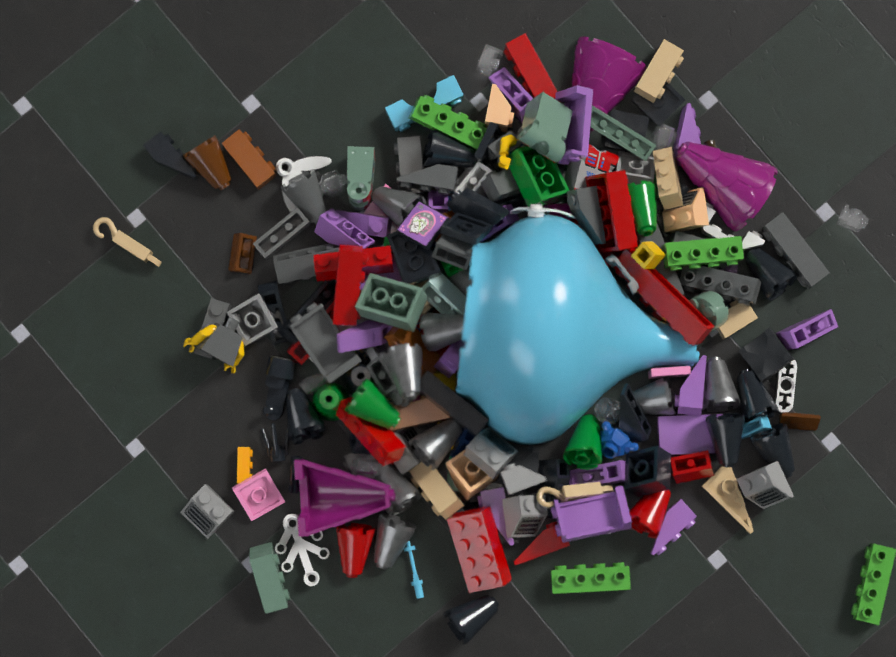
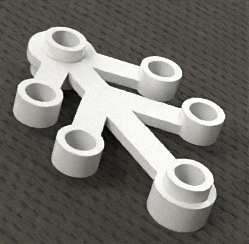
M289 514L283 520L285 531L280 542L276 544L275 551L278 554H284L287 550L286 544L291 535H293L295 542L281 568L284 572L292 571L293 562L299 552L306 572L304 582L308 586H315L318 584L320 576L316 571H313L306 550L317 554L321 559H327L330 552L327 548H320L299 537L298 515ZM291 520L296 521L295 527H290L289 522ZM320 531L321 537L319 539L314 538V534L310 536H312L313 540L320 541L323 538V532ZM280 544L285 548L283 552H279L277 549ZM321 550L327 551L326 557L320 555ZM285 563H289L291 565L290 570L284 569ZM313 574L316 577L314 582L309 581V575Z

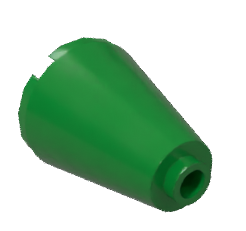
M641 181V184L635 185L634 182L628 184V189L631 196L635 229L639 235L644 237L651 236L657 229V189L655 184L649 181Z
M367 378L353 394L352 403L348 402L344 410L351 415L387 429L395 428L401 420L398 417L399 411Z
M326 383L315 391L312 405L322 419L336 421L339 420L336 412L341 400L350 398L343 386L337 383ZM328 397L333 398L331 403L326 402Z
M587 414L580 418L564 450V460L570 466L573 463L577 465L578 469L591 470L596 469L598 464L601 465L600 425L599 420L594 415Z

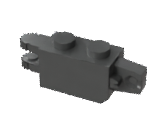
M377 347L367 349L366 352L371 359L367 369L381 393L385 397L391 398L397 406L406 407L410 405L409 403L411 402L401 398L384 361V352L380 353Z

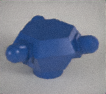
M608 421L602 423L601 449L603 456L614 458L628 454L630 451L638 450V444L631 442L628 435L618 428L613 429Z

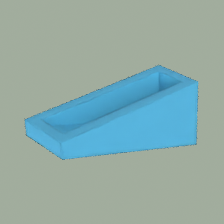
M760 416L745 423L742 439L771 429L768 417Z

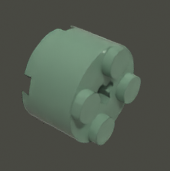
M707 291L689 300L715 326L712 331L726 323L729 310L723 303L724 299L718 293Z

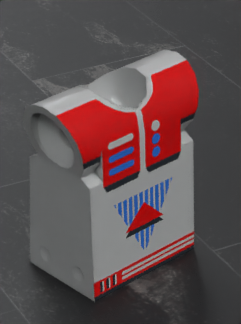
M589 144L588 157L580 159L579 162H569L564 180L569 190L587 188L586 176L612 172L617 165L619 156L606 150L599 151Z

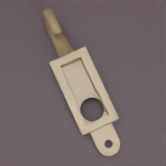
M102 217L94 222L93 231L97 237L104 238V234L99 232V225L106 223L111 230L114 243L145 263L149 260L158 267L161 265L162 262L152 256L153 252L120 230L117 231L111 219Z
M600 482L566 485L560 491L545 486L538 490L536 499L541 506L550 508L554 506V503L545 502L542 498L544 493L554 495L562 503L614 491L612 485L601 486Z

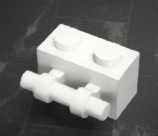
M476 161L475 165H471L470 168H464V172L457 178L455 192L458 190L462 192L469 188L484 197L487 196L481 182L486 179V175L492 172V170L481 162Z

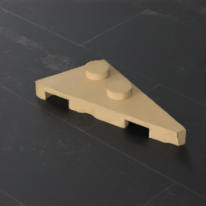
M722 465L702 487L751 534L754 530L732 467H723Z

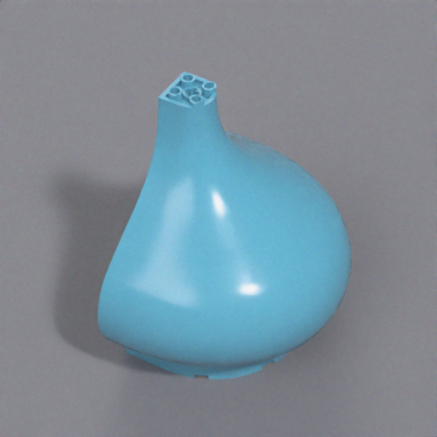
M544 214L543 217L528 216L514 222L492 241L478 243L476 246L473 245L469 279L473 280V284L468 286L462 335V341H466L465 348H461L456 394L471 403L478 412L489 420L486 423L488 427L504 440L519 445H537L552 441L567 431L604 393L621 380L650 368L690 366L692 368L694 364L698 363L699 351H696L697 345L688 344L683 339L684 336L672 329L669 323L659 321L638 307L617 283L591 239L575 223L551 214Z

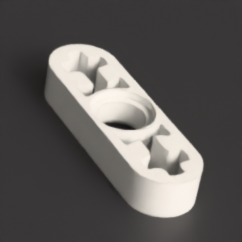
M795 360L790 362L793 368L789 369L788 375L792 374V378L788 376L781 377V374H786L785 367L778 372L775 403L780 413L789 412L793 407L797 363ZM783 380L790 381V390L785 391L781 388ZM779 393H790V397L786 396L785 401L789 403V406L785 407V410L779 405V402L783 401V396H779Z

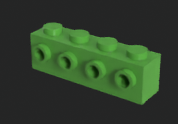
M424 95V97L420 96L417 98L408 117L409 119L431 130H437L474 149L475 152L477 151L487 130L484 123L477 120L473 122L468 119V115L462 112L457 114L451 111L452 108L443 103L441 105L435 103V99L430 96Z
M741 236L669 242L662 245V251L666 254L663 258L664 268H670V271L682 270V267L689 266V269L701 268V265L707 264L708 268L720 266L719 263H727V266L738 265V262L744 259Z
M870 544L869 547H866L864 558H867L866 564L862 566L860 571L862 581L861 585L858 584L856 588V596L858 598L851 610L853 619L879 625L896 549L877 544Z
M624 562L613 563V567H605V563L593 564L594 568H586V564L574 565V569H566V565L555 566V570H551L552 594L631 590L629 566H625Z

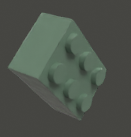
M370 273L355 308L361 317L414 332L428 297L423 288Z

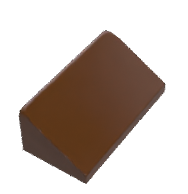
M243 233L234 234L229 271L246 274L252 273L255 253L253 243L257 240V236Z
M788 412L779 414V423L786 424L788 429L816 431L821 419L820 415Z

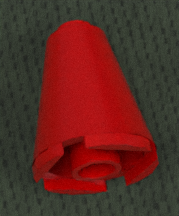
M666 490L643 496L629 511L632 521L631 528L641 534L643 532L649 533L647 537L658 538L671 492Z
M344 523L336 527L342 571L347 577L356 578L363 572L375 533V528L371 529L372 526L351 523L350 526L345 527Z

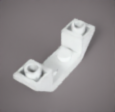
M706 202L708 221L710 222L716 211L713 210L711 204ZM714 224L701 227L702 234L711 239L735 237L731 234L725 235L721 232L722 229ZM748 231L742 240L743 251L761 247L765 242L762 239L763 236L755 231Z

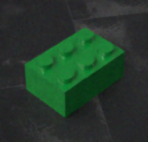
M529 146L518 148L508 156V158H511L509 168L528 207H530V204L545 206L558 202L567 195V191H570L557 163L552 162Z

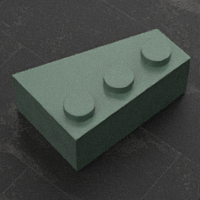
M272 542L251 547L249 561L265 614L288 608L290 595L288 589H284L283 571L279 570L278 565H280L278 554H275Z

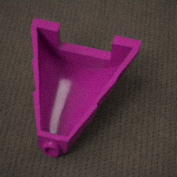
M580 37L575 46L571 87L578 85L593 89L592 105L608 114L639 83L647 66L642 61L637 63L634 55L615 45L596 38L593 41H588V37Z
M693 142L682 143L677 150L678 155L676 159L690 180L698 188L704 187L706 200L714 207L727 227L734 232L745 227L747 219H753L775 185L776 179L774 175H777L778 172L769 163L745 158L742 155L721 151L720 148Z
M294 460L295 480H299L301 514L297 518L299 537L309 536L331 527H337L356 518H364L389 508L392 501H395V489H392L391 485L307 460Z

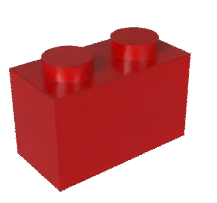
M708 450L671 458V466L676 484L714 476Z

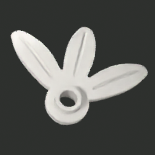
M313 156L293 162L288 158H282L276 164V171L283 177L282 185L285 183L287 186L290 184L289 180L301 174V171L320 169L329 165L331 159ZM283 164L288 165L287 171L282 170ZM320 187V190H321V193H322V196H323V195H324V191H323L322 188ZM283 192L285 204L289 211L292 212L297 207Z
M530 204V207H519L510 211V214L528 211L529 217H543L544 214L557 212L576 219L575 216L564 211L542 208L541 204Z

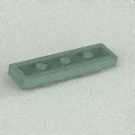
M592 105L590 127L647 161L656 144Z

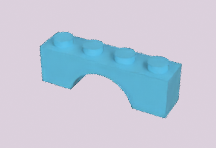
M454 75L437 83V91L433 98L435 103L439 105L443 103L448 106L451 105V107L462 103L461 100L464 99V95ZM404 100L385 107V111L395 131H404L410 128V124L415 122L408 118L414 106L407 104Z

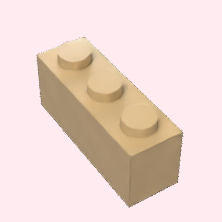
M664 39L634 92L654 103L656 98L661 99L666 90L663 88L664 84L671 82L675 75L672 72L674 67L679 68L684 59L681 56L684 50Z
M672 147L653 151L659 198L664 210L683 206L677 161Z
M421 461L409 471L413 476L411 481L417 488L421 487L423 490L421 495L427 502H432L433 506L431 508L437 516L442 515L447 519L464 506L437 468L432 470V465L427 467Z

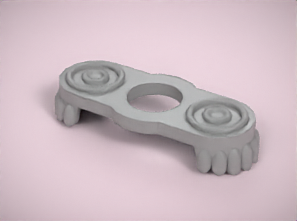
M611 255L605 258V261L611 267L617 266L628 279V286H630V291L634 294L639 289L635 279L630 276L616 256Z

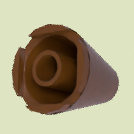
M216 136L204 141L183 155L214 189L219 188L221 191L230 185L231 177Z

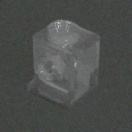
M485 45L477 65V69L480 70L481 74L490 76L493 69L497 70L500 63L498 57L502 58L503 50Z
M844 205L837 225L855 232H859L862 228L865 229L869 218H866V215H863L861 210L851 208L850 210V205Z

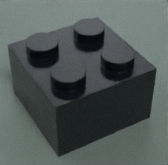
M654 446L626 454L625 490L637 497L670 490L671 454L660 446Z

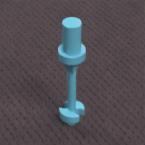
M408 541L404 552L408 551L414 580V582H411V585L414 586L416 598L419 599L424 597L421 585L423 581L419 580L412 554L415 546H411L410 541Z

